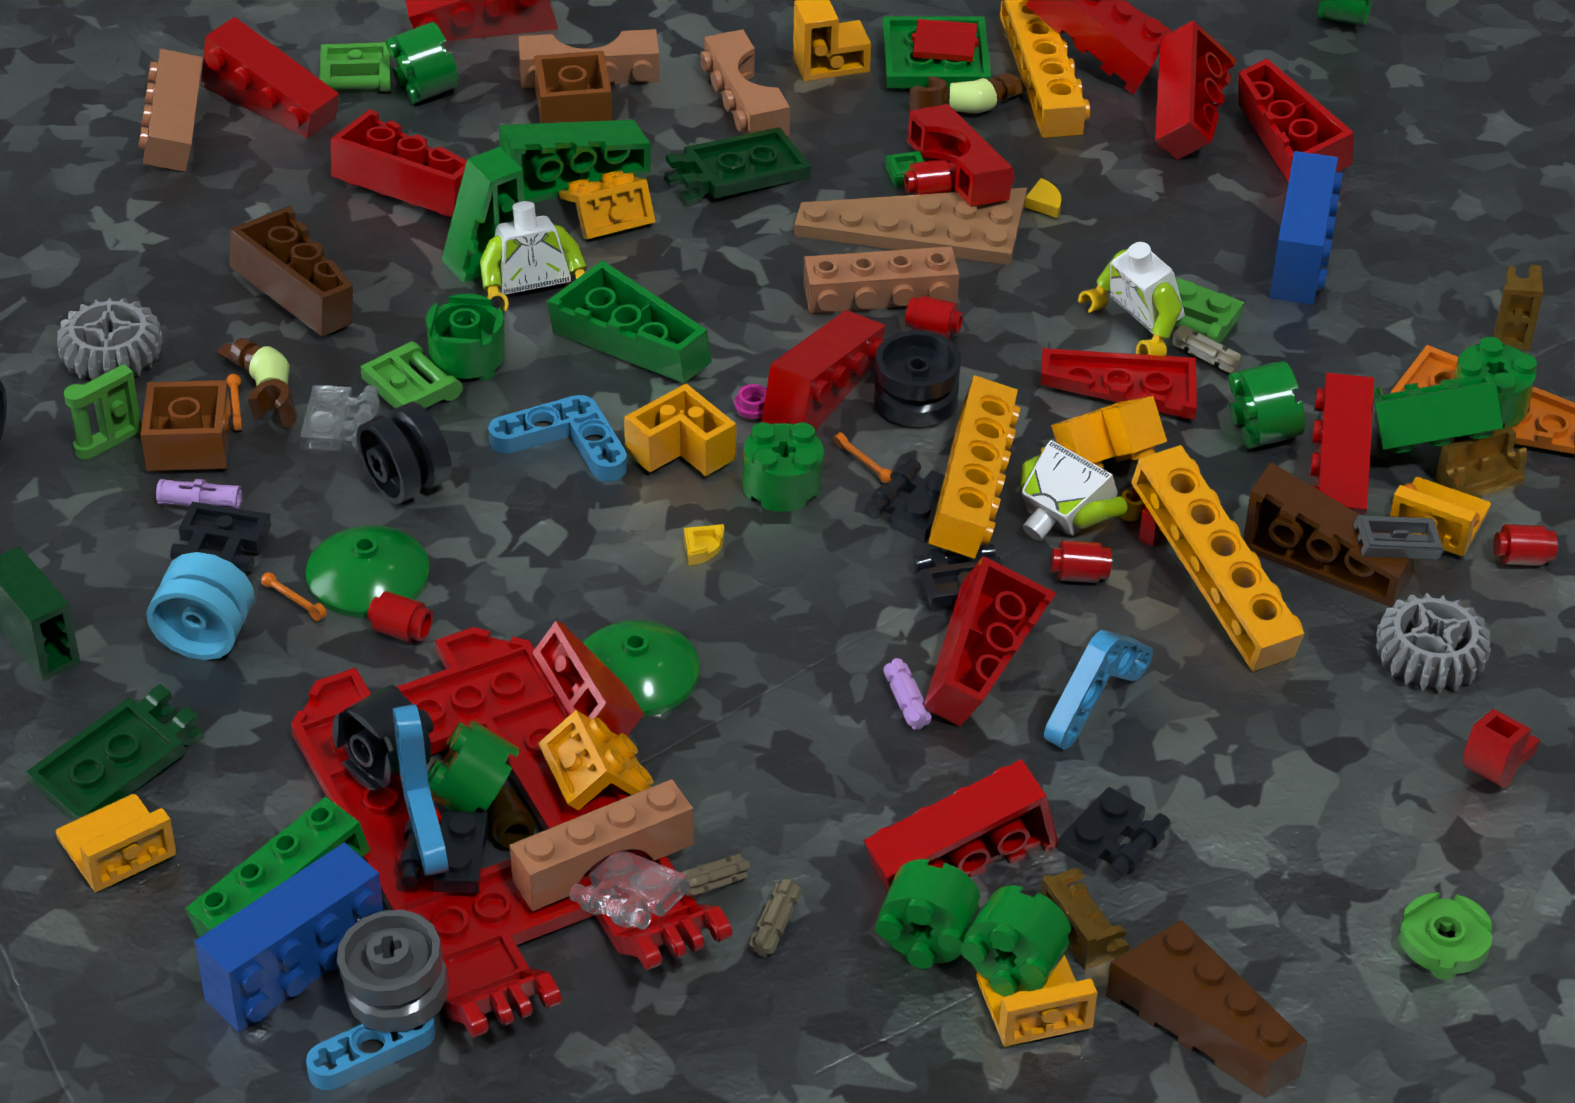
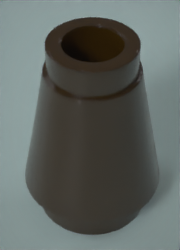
M502 786L491 803L492 834L497 842L510 849V844L534 835L536 822L515 794V791L511 787Z

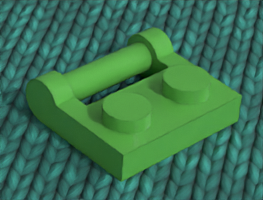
M386 42L321 44L320 80L334 90L380 89V92H391V56Z
M1176 277L1185 316L1178 320L1174 327L1179 328L1180 325H1185L1196 331L1194 335L1201 333L1221 343L1243 314L1245 302Z
M409 342L360 366L361 378L395 409L411 401L420 404L425 409L443 399L453 401L459 397L463 390L462 383L454 376H447L425 356V350L416 342ZM411 367H416L432 384H429Z
M125 364L84 385L73 384L64 390L65 403L71 408L76 435L73 447L78 458H93L141 432L142 423L134 374ZM93 402L99 432L94 435L91 433L87 405Z

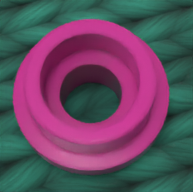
M759 384L743 386L734 400L736 412L748 419L762 418L767 388Z

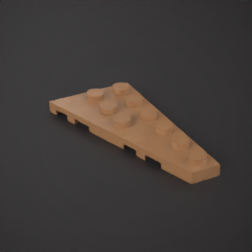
M1027 187L1011 188L1010 200L972 207L957 192L801 202L794 223V236L893 250L952 246L955 258L1011 266L1024 211Z

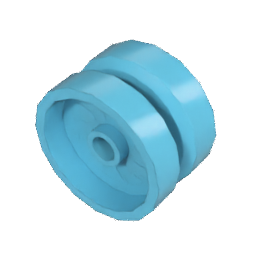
M200 552L182 554L171 561L160 587H158L146 612L148 626L160 642L170 650L185 657L200 660L221 658L231 651L242 625L255 601L254 589L247 576L227 560L216 555Z

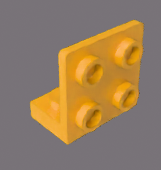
M613 171L602 174V181L576 180L567 183V190L559 191L560 199L576 203L584 239H591L656 222L647 179L634 177V173L623 174V171Z
M1416 477L1412 482L1418 491L1399 485L1393 497L1390 517L1433 518L1443 550L1464 557L1487 516L1491 503L1420 477ZM1478 513L1480 515L1479 523L1474 527L1476 514ZM1409 533V534L1428 535V534H1423V533Z
M577 710L538 743L567 804L578 811L610 783L631 795L651 788V785L654 783L649 772L639 764L635 756L638 753V749L628 736L623 733L616 735L599 718L594 717L590 719Z
M131 794L56 829L57 839L95 893L177 854L170 817L163 808L150 813L136 794Z
M1065 955L1043 988L1034 991H1019L1006 997L997 994L991 988L989 980L977 971L976 979L1004 1047L1093 1028L1098 992L1091 978L1080 981L1075 980Z

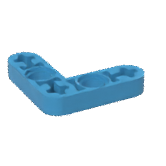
M570 396L499 416L493 419L488 426L489 444L496 452L504 454L514 453L571 437L590 471L597 479L608 482L616 481L626 474V451L597 403L588 396ZM541 421L552 423L548 427H537L534 424ZM589 435H600L604 437L603 439L598 441H589L585 439V437ZM606 454L607 460L603 459L602 455Z
M1107 630L1097 632L1089 642L1045 727L1044 738L1063 750L1068 749L1080 735L1109 677L1114 676L1137 681L1149 667L1153 656V649L1132 637Z
M416 704L393 708L401 783L425 876L445 873L449 871L448 860L429 789L424 738Z
M434 1017L425 1024L418 1026L422 1027L419 1030L410 1029L402 1032H393L394 1039L398 1038L397 1041H392L390 1032L378 1031L361 1024L311 1048L306 1058L310 1082L321 1090H334L426 1048L435 1039ZM370 1039L379 1040L384 1044L382 1049L374 1053H365L359 1049L363 1042ZM350 1051L352 1061L349 1060V1054L345 1055V1052ZM328 1062L331 1066L336 1067L329 1070L328 1067L325 1065L321 1066V1064Z

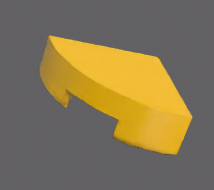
M1040 178L1025 197L1024 207L1058 218L1061 210V194L1052 183Z
M724 524L684 528V541L689 566L704 563L719 553L724 544Z

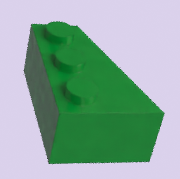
M501 147L468 158L441 259L463 284L482 276L480 259L490 239L495 237L496 226L501 223L514 221L512 206L515 203L525 201L523 169Z
M1492 375L1442 380L1441 384L1422 388L1418 387V383L1405 384V391L1388 394L1382 393V387L1374 388L1373 413L1377 435L1383 450L1390 449L1392 453L1411 451L1415 448L1414 444L1430 442L1431 446L1447 445L1454 442V437L1470 435L1471 439L1487 438L1494 435V430L1503 429L1497 385Z

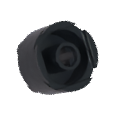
M389 685L346 708L336 715L333 720L332 734L336 749L343 746L349 759L343 762L346 769L357 782L369 790H377L381 787L384 789L401 780L393 708L412 705V703L394 685ZM418 709L423 731L426 764H428L431 756L429 734L433 731V723L426 711Z

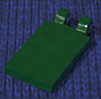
M777 127L684 147V153L681 155L678 153L667 154L666 162L672 169H676L665 172L664 179L670 186L683 183L687 189L691 188L688 191L680 192L679 199L685 206H690L702 200L707 193H710L715 199L810 178L812 166L783 130Z
M159 684L139 703L128 697L25 772L28 782L70 820L75 821L129 796L186 753L184 745H192L204 737L203 731L194 725L199 721L198 714L188 706L177 713L176 709L168 703L172 699L171 692ZM173 718V720H171V721H170L169 723H167L166 725L163 724L164 722H166V721H168V720H170V719Z

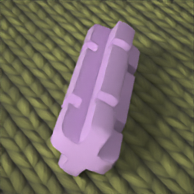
M895 658L891 663L885 664L884 674L887 681H891L890 687L900 709L904 710L903 716L907 724L912 726L914 730H921L923 726L930 724L931 714L924 708L925 701L914 678H911L912 674L908 665L903 663L900 658Z

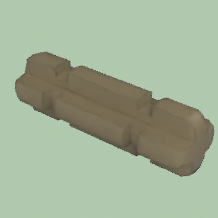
M1180 325L1174 331L1172 339L1174 346L1184 351L1188 348L1190 354L1213 366H1216L1217 363L1220 364L1218 368L1229 374L1236 372L1240 368L1242 355L1231 348H1228L1226 351L1225 345L1201 333H1198L1196 336L1194 335L1196 331L1185 325Z
M733 854L684 870L680 874L681 881L677 882L679 890H684L688 897H693L747 878V869H750L751 865L749 860L744 861L741 854Z
M784 878L780 883L776 884L771 894L772 900H768L756 926L757 931L753 932L749 941L750 950L757 952L759 957L766 958L769 954L775 952L779 943V936H782L793 913V904H797L801 888L799 885L794 884L791 879Z

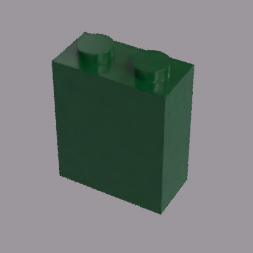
M18 546L0 555V631L41 680L45 681L81 663L71 610L68 601L21 547Z

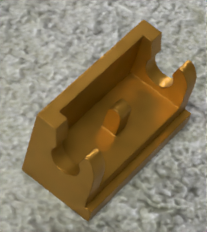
M1530 265L1528 278L1516 276L1515 266H1510L1507 270L1506 284H1504L1493 337L1500 339L1503 344L1519 350L1531 349L1544 292L1541 265Z
M1510 426L1494 431V435L1487 438H1469L1442 446L1435 479L1440 485L1475 497L1516 486L1525 481L1523 474L1527 461V450L1523 447L1517 449L1515 454L1516 432Z
M1073 868L1051 876V874L1042 877L1041 894L1051 899L1068 918L1071 926V932L1068 935L1069 942L1071 941L1069 949L1084 970L1118 958L1129 951V944L1125 939H1121L1127 932L1121 925L1112 926L1088 894V888L1084 882L1067 887L1070 883L1085 877L1081 869Z

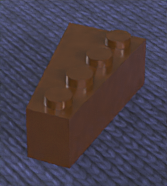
M291 206L230 229V267L321 336L352 324L353 285L333 260L326 259L324 248L319 242L312 241L309 237V229L303 222H297L295 211Z
M1271 462L1251 489L1243 540L1249 549L1261 558L1389 607L1394 606L1396 600H1398L1411 579L1415 560L1410 558L1363 557L1361 553L1363 544L1358 543L1357 539L1360 531L1355 530L1353 526L1359 514ZM1372 531V532H1375V533H1390V532Z
M1183 920L1178 921L1111 961L1106 997L1119 1005L1124 1001L1139 1011L1138 1017L1153 1027L1158 1023L1177 1035L1178 1043L1193 1052L1194 1049L1200 1050L1215 1059L1214 1066L1265 1098L1300 1076L1307 1040Z

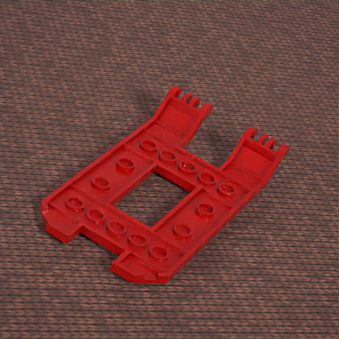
M476 627L435 640L436 653L446 670L397 686L402 695L412 704H416L418 709L426 711L432 720L433 731L429 734L431 755L449 749V746L446 745L447 739L459 722L467 726L473 720L520 749L518 757L509 754L505 763L513 767L510 776L544 831L629 797L624 790L610 783L579 811L567 804L538 743L569 716V713L533 655L534 647L529 640L512 637L510 641L493 638L489 630ZM356 667L315 681L308 693L309 700L303 711L298 710L291 722L292 735L326 797L360 822L370 851L362 858L379 872L382 899L388 910H405L420 914L434 925L441 941L443 960L449 977L448 998L442 1009L449 1020L465 1024L472 1038L487 1033L489 1027L484 1014L490 1011L495 1012L498 1022L503 1026L514 1022L509 1004L513 1005L521 1019L531 1016L533 1009L528 997L534 994L539 995L542 1005L547 1009L562 1004L560 991L550 973L529 968L517 947L518 944L595 915L618 954L638 957L645 970H649L661 965L662 956L658 946L667 945L671 956L678 959L686 955L683 939L692 952L703 949L704 939L700 932L702 929H709L712 938L717 942L724 941L733 936L731 925L719 906L697 904L693 897H688L684 890H679L677 882L681 881V878L667 856L654 861L649 854L636 849L619 851L603 858L584 874L573 895L535 911L531 910L512 881L511 859L482 869L479 893L434 892L433 877H420L418 886L413 888L406 887L401 883L402 872L399 870L401 853L406 850L407 841L404 839L405 824L410 820L401 780L384 789L383 787L377 790L367 789L348 772L343 762L349 759L343 746L336 749L333 740L332 725L335 716L371 695ZM434 804L438 822L441 825L442 816Z

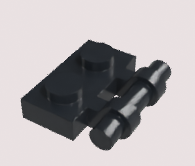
M910 459L905 465H899L891 473V480L886 485H881L872 494V501L866 508L873 517H879L883 511L891 514V528L925 542L931 534L945 475L931 470L924 479L916 476L921 471V465L917 460ZM902 491L910 494L906 499L898 496Z
M192 501L179 527L180 541H187L189 543L188 545L174 543L171 547L170 558L174 560L182 554L194 552L212 554L231 562L241 571L251 572L254 566V557L241 553L242 551L259 553L271 527L270 514ZM207 545L224 547V549L219 551L207 549L206 547Z
M980 545L975 559L950 550L943 551L942 548L929 549L928 554L913 556L915 572L921 571L920 582L930 608L955 606L963 580L983 556L1004 566L1001 558L996 557L994 545Z
M1108 787L1059 837L1058 850L1093 871L1103 861H1106L1110 864L1106 869L1108 875L1114 880H1120L1126 873L1134 872L1141 865L1142 856L1148 849H1155L1164 840V832L1170 827L1171 822L1162 813H1158L1152 820L1143 822L1145 807ZM1126 837L1132 840L1129 844L1119 845Z
M443 811L440 829L445 844L449 871L431 876H425L411 821L408 820L404 830V839L407 841L406 850L401 853L399 870L402 872L401 883L406 887L413 888L419 885L420 877H433L434 892L479 893L488 831V813Z

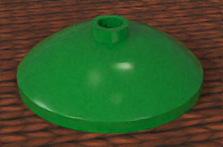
M362 525L339 531L320 543L311 553L306 564L305 573L310 594L326 609L344 616L368 618L367 614L371 601L375 597H379L384 591L416 600L428 583L430 567L425 549L412 536L391 527Z
M648 620L621 621L597 630L583 641V644L628 687L643 711V717L658 715L677 707L691 695L698 683L700 662L695 647L679 631L664 624Z

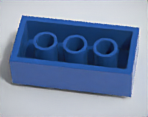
M1294 151L1277 244L1270 299L1314 305L1316 290L1324 291L1327 269L1323 268H1328L1343 173L1336 172L1338 157Z
M344 842L196 939L195 947L205 1001L234 1029L240 1032L253 1022H258L265 1018L272 1009L290 997L302 993L309 984L325 973L337 969L338 945L347 930L362 918L383 911L379 872Z

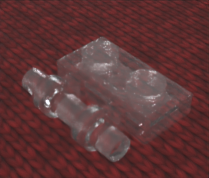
M313 385L300 434L301 449L340 451L343 440L351 441L352 446L358 449L356 436L358 426L372 420L378 414L380 407L379 390L375 386L368 385L358 398H353L352 387ZM348 417H355L352 421H348Z
M623 850L609 855L589 874L592 885L588 887L579 883L573 885L569 897L572 901L579 903L582 910L593 915L603 913L610 916L613 923L624 928L634 926L644 930L651 921V915L648 911L663 917L690 890L687 875Z

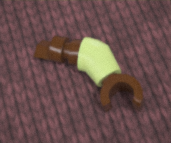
M1006 72L988 80L981 78L976 81L951 83L950 88H947L945 80L929 76L928 88L921 86L910 88L909 108L910 110L948 104L956 112L980 114L994 109L1001 100L1011 98L1027 91L1022 79Z
M240 338L234 344L226 343L217 351L218 355L244 369L246 368L250 372L251 377L256 381L257 386L252 390L248 398L254 419L263 418L267 410L276 409L282 426L285 428L292 427L296 422L297 413L288 387L290 365L284 355L270 346L261 347L247 338Z

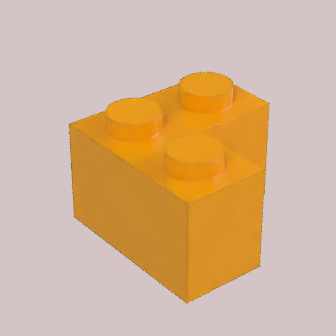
M830 0L794 1L793 59L803 81L870 72L871 42L860 20L839 23V18Z
M684 384L624 416L625 451L648 472H652L675 458L682 456L703 475L707 476L736 460V423L688 384Z
M1154 396L1118 402L1051 425L1057 444L1100 468H1104L1102 461L1114 457L1115 463L1131 458L1136 460L1154 454L1153 446L1167 442Z

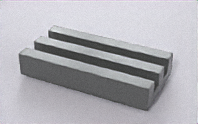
M1358 515L1353 523L1354 529L1360 531L1357 539L1358 543L1363 544L1361 548L1363 557L1438 560L1444 551L1433 518ZM1372 531L1393 532V533H1375V532H1372ZM1409 533H1423V534H1428V535L1409 534Z

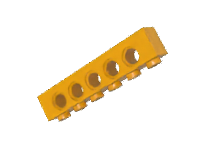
M1001 0L1000 19L1021 79L1027 89L1026 94L1041 137L1083 135L1084 122L1090 118V105L1088 99H1083L1081 79L1075 78L1074 60L1067 56L1066 39L1061 38L1058 32L1025 6L1028 0Z
M973 375L961 407L929 544L974 559L981 544L988 546L996 522L993 521L1001 501L999 496L1006 478L1004 473L1011 455L1009 450L1016 433L1014 427L1021 410L1020 406L1015 405L1018 389Z
M1182 445L1139 458L1131 484L1251 671L1254 672L1295 657L1305 634L1299 618L1296 615H1292L1282 599L1278 586L1270 581L1261 567L1257 554L1249 549L1241 537L1238 525L1235 521L1230 520L1220 505L1217 493L1209 488L1201 476L1196 461L1188 456Z

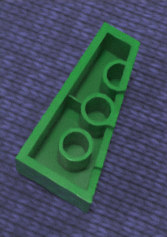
M603 260L547 300L554 334L685 383L712 363L707 329Z

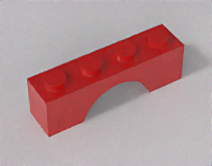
M948 104L910 110L907 142L916 151H920L923 158L946 159L957 164L955 191L971 207L1010 200L1011 185L1014 183L1013 167Z

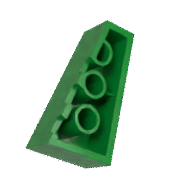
M634 120L499 125L500 147L523 169L525 201L537 203L559 197V191L567 190V183L581 179H589V182L602 181V174L613 171H623V174L634 173V177L651 172V143Z

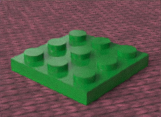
M883 16L882 32L886 88L903 90L915 86L928 88L929 76L945 80L947 88H950L951 83L976 81L981 78L991 79L985 16ZM917 20L977 23L976 38L979 39V45L975 47L973 62L913 57L914 43L912 42V34L916 33Z

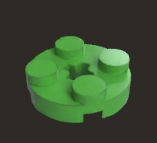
M1440 892L1427 893L1414 899L1405 909L1398 937L1401 947L1404 948L1412 960L1430 970L1435 977L1442 980L1453 979L1457 974L1467 973L1481 966L1488 958L1493 939L1491 934L1493 926L1489 915L1480 905L1467 897L1455 894V898L1452 900L1439 898ZM1437 929L1443 932L1452 930L1455 932L1453 938L1444 937L1438 933Z

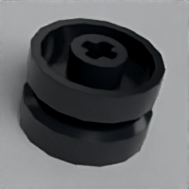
M906 331L885 339L877 349L874 402L878 411L890 421L910 427L937 425L950 418L957 409L961 354L956 345L946 337L930 331Z
M411 401L390 411L388 418L381 415L358 426L356 434L357 446L362 463L377 490L388 501L399 504L418 495L421 488L428 490L450 479L452 465L447 443L432 416L420 404Z

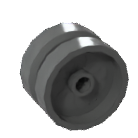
M387 910L369 915L349 928L338 945L337 964L344 982L347 1002L353 1016L368 1028L382 1032H402L425 1024L440 1012L448 998L449 977L443 960L441 941L434 925L420 914L405 910Z

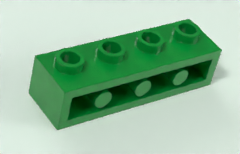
M325 796L185 908L197 936L201 937L344 842L359 856L363 857L366 855L370 848L360 822Z

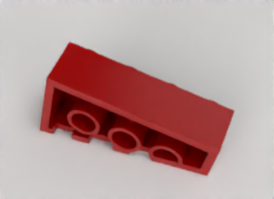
M405 0L412 27L416 28L434 22L441 30L446 41L559 30L551 0Z
M1028 0L1025 5L1059 34L1065 32L1069 34L1075 44L1074 47L1085 54L1089 51L1103 63L1100 68L1110 77L1115 73L1126 82L1124 88L1132 95H1134L1148 74L1160 52V38L1171 32V29L1164 26L1159 20L1149 17L1125 0Z

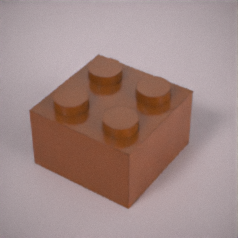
M604 50L534 56L535 91L541 123L612 121V92Z
M227 380L147 382L141 427V441L146 471L227 468L232 418Z

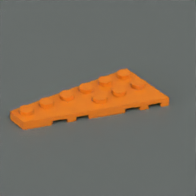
M1426 345L1390 393L1405 391V384L1418 383V387L1422 388L1441 384L1442 380L1454 379L1459 357ZM1533 387L1525 419L1511 427L1516 432L1515 444L1575 454V402Z

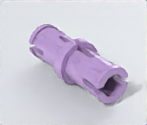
M160 479L157 484L156 500L159 505L190 507L193 501L240 509L242 489L240 485H216L207 483L204 479H195L194 482Z

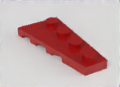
M1042 348L1040 385L1113 402L1154 396L1158 412L1192 420L1196 419V358Z

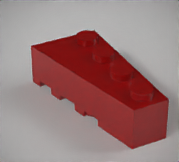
M233 17L205 36L200 86L305 138L310 137L336 118L339 93L236 17Z
M1194 20L1160 38L1155 141L1163 150H1167L1177 160L1212 142L1219 118L1217 107L1223 105L1225 99L1222 90L1223 87L1229 85L1231 79L1228 70L1234 67L1236 59Z
M1266 58L1239 72L1238 105L1287 182H1289L1294 151L1338 157L1336 172L1353 165L1354 132L1269 59Z
M372 109L366 111L330 139L331 177L346 181L350 185L376 191L383 196H391L406 201L413 206H421L436 211L442 216H453L467 160L441 146L436 148L427 146L426 138L419 134L409 136L403 133L402 125L392 120L388 121L387 124L379 120V113Z
M845 310L770 364L761 423L796 424L803 422L812 425L816 431L875 365L877 349L884 341L886 325Z
M1326 373L1324 388H1316L1314 411L1319 412L1317 420H1314L1312 443L1316 444V453L1312 452L1310 463V476L1315 477V486L1312 487L1359 515H1366L1374 377Z
M983 556L961 584L925 699L924 708L961 727L983 702L1007 667L1006 665L1018 651L1030 630L1035 626L1042 616L1041 614L1057 593Z
M1022 759L1009 766L997 769L993 774L970 786L956 790L952 795L931 806L920 808L913 815L890 827L881 828L874 835L863 840L871 865L887 891H889L898 869L912 860L928 859L929 863L927 866L941 869L944 863L960 869L969 877L984 873L988 863L1006 858L1009 864L1025 859L1026 850L1042 846L1046 852L1058 847V839L1047 796Z

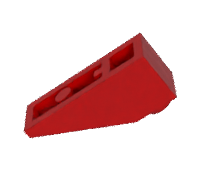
M555 621L532 653L569 715L577 710L590 719L597 717L607 725L611 732L616 735L623 733L628 736L644 715L628 687L563 623Z

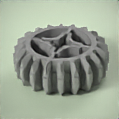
M110 297L105 302H99L95 299L94 304L89 306L80 304V310L70 311L68 319L61 321V328L57 331L59 357L62 359L63 365L68 368L69 373H77L80 380H85L89 377L93 380L122 364L130 368L134 376L140 377L141 369L149 370L152 368V362L159 360V353L162 350L163 344L161 327L157 316L152 314L149 307L142 308L140 301L129 304L126 298L120 301H113Z
M1427 592L1422 599H1419L1415 595L1410 594L1406 601L1396 600L1394 606L1387 608L1383 614L1376 632L1377 655L1381 656L1382 667L1390 668L1392 677H1404L1406 686L1412 683L1419 684L1422 692L1427 686L1435 687L1439 693L1445 686L1457 691L1461 684L1470 686L1473 679L1480 677L1481 672L1485 669L1486 661L1489 660L1491 652L1490 630L1485 628L1484 618L1475 616L1474 607L1463 608L1460 599L1450 602L1445 599L1444 594L1438 599L1432 598Z

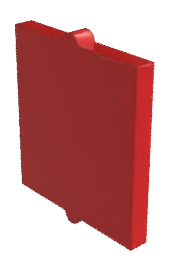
M918 19L916 33L912 34V42L914 43L913 57L973 62L975 47L979 45V39L976 38L977 23Z

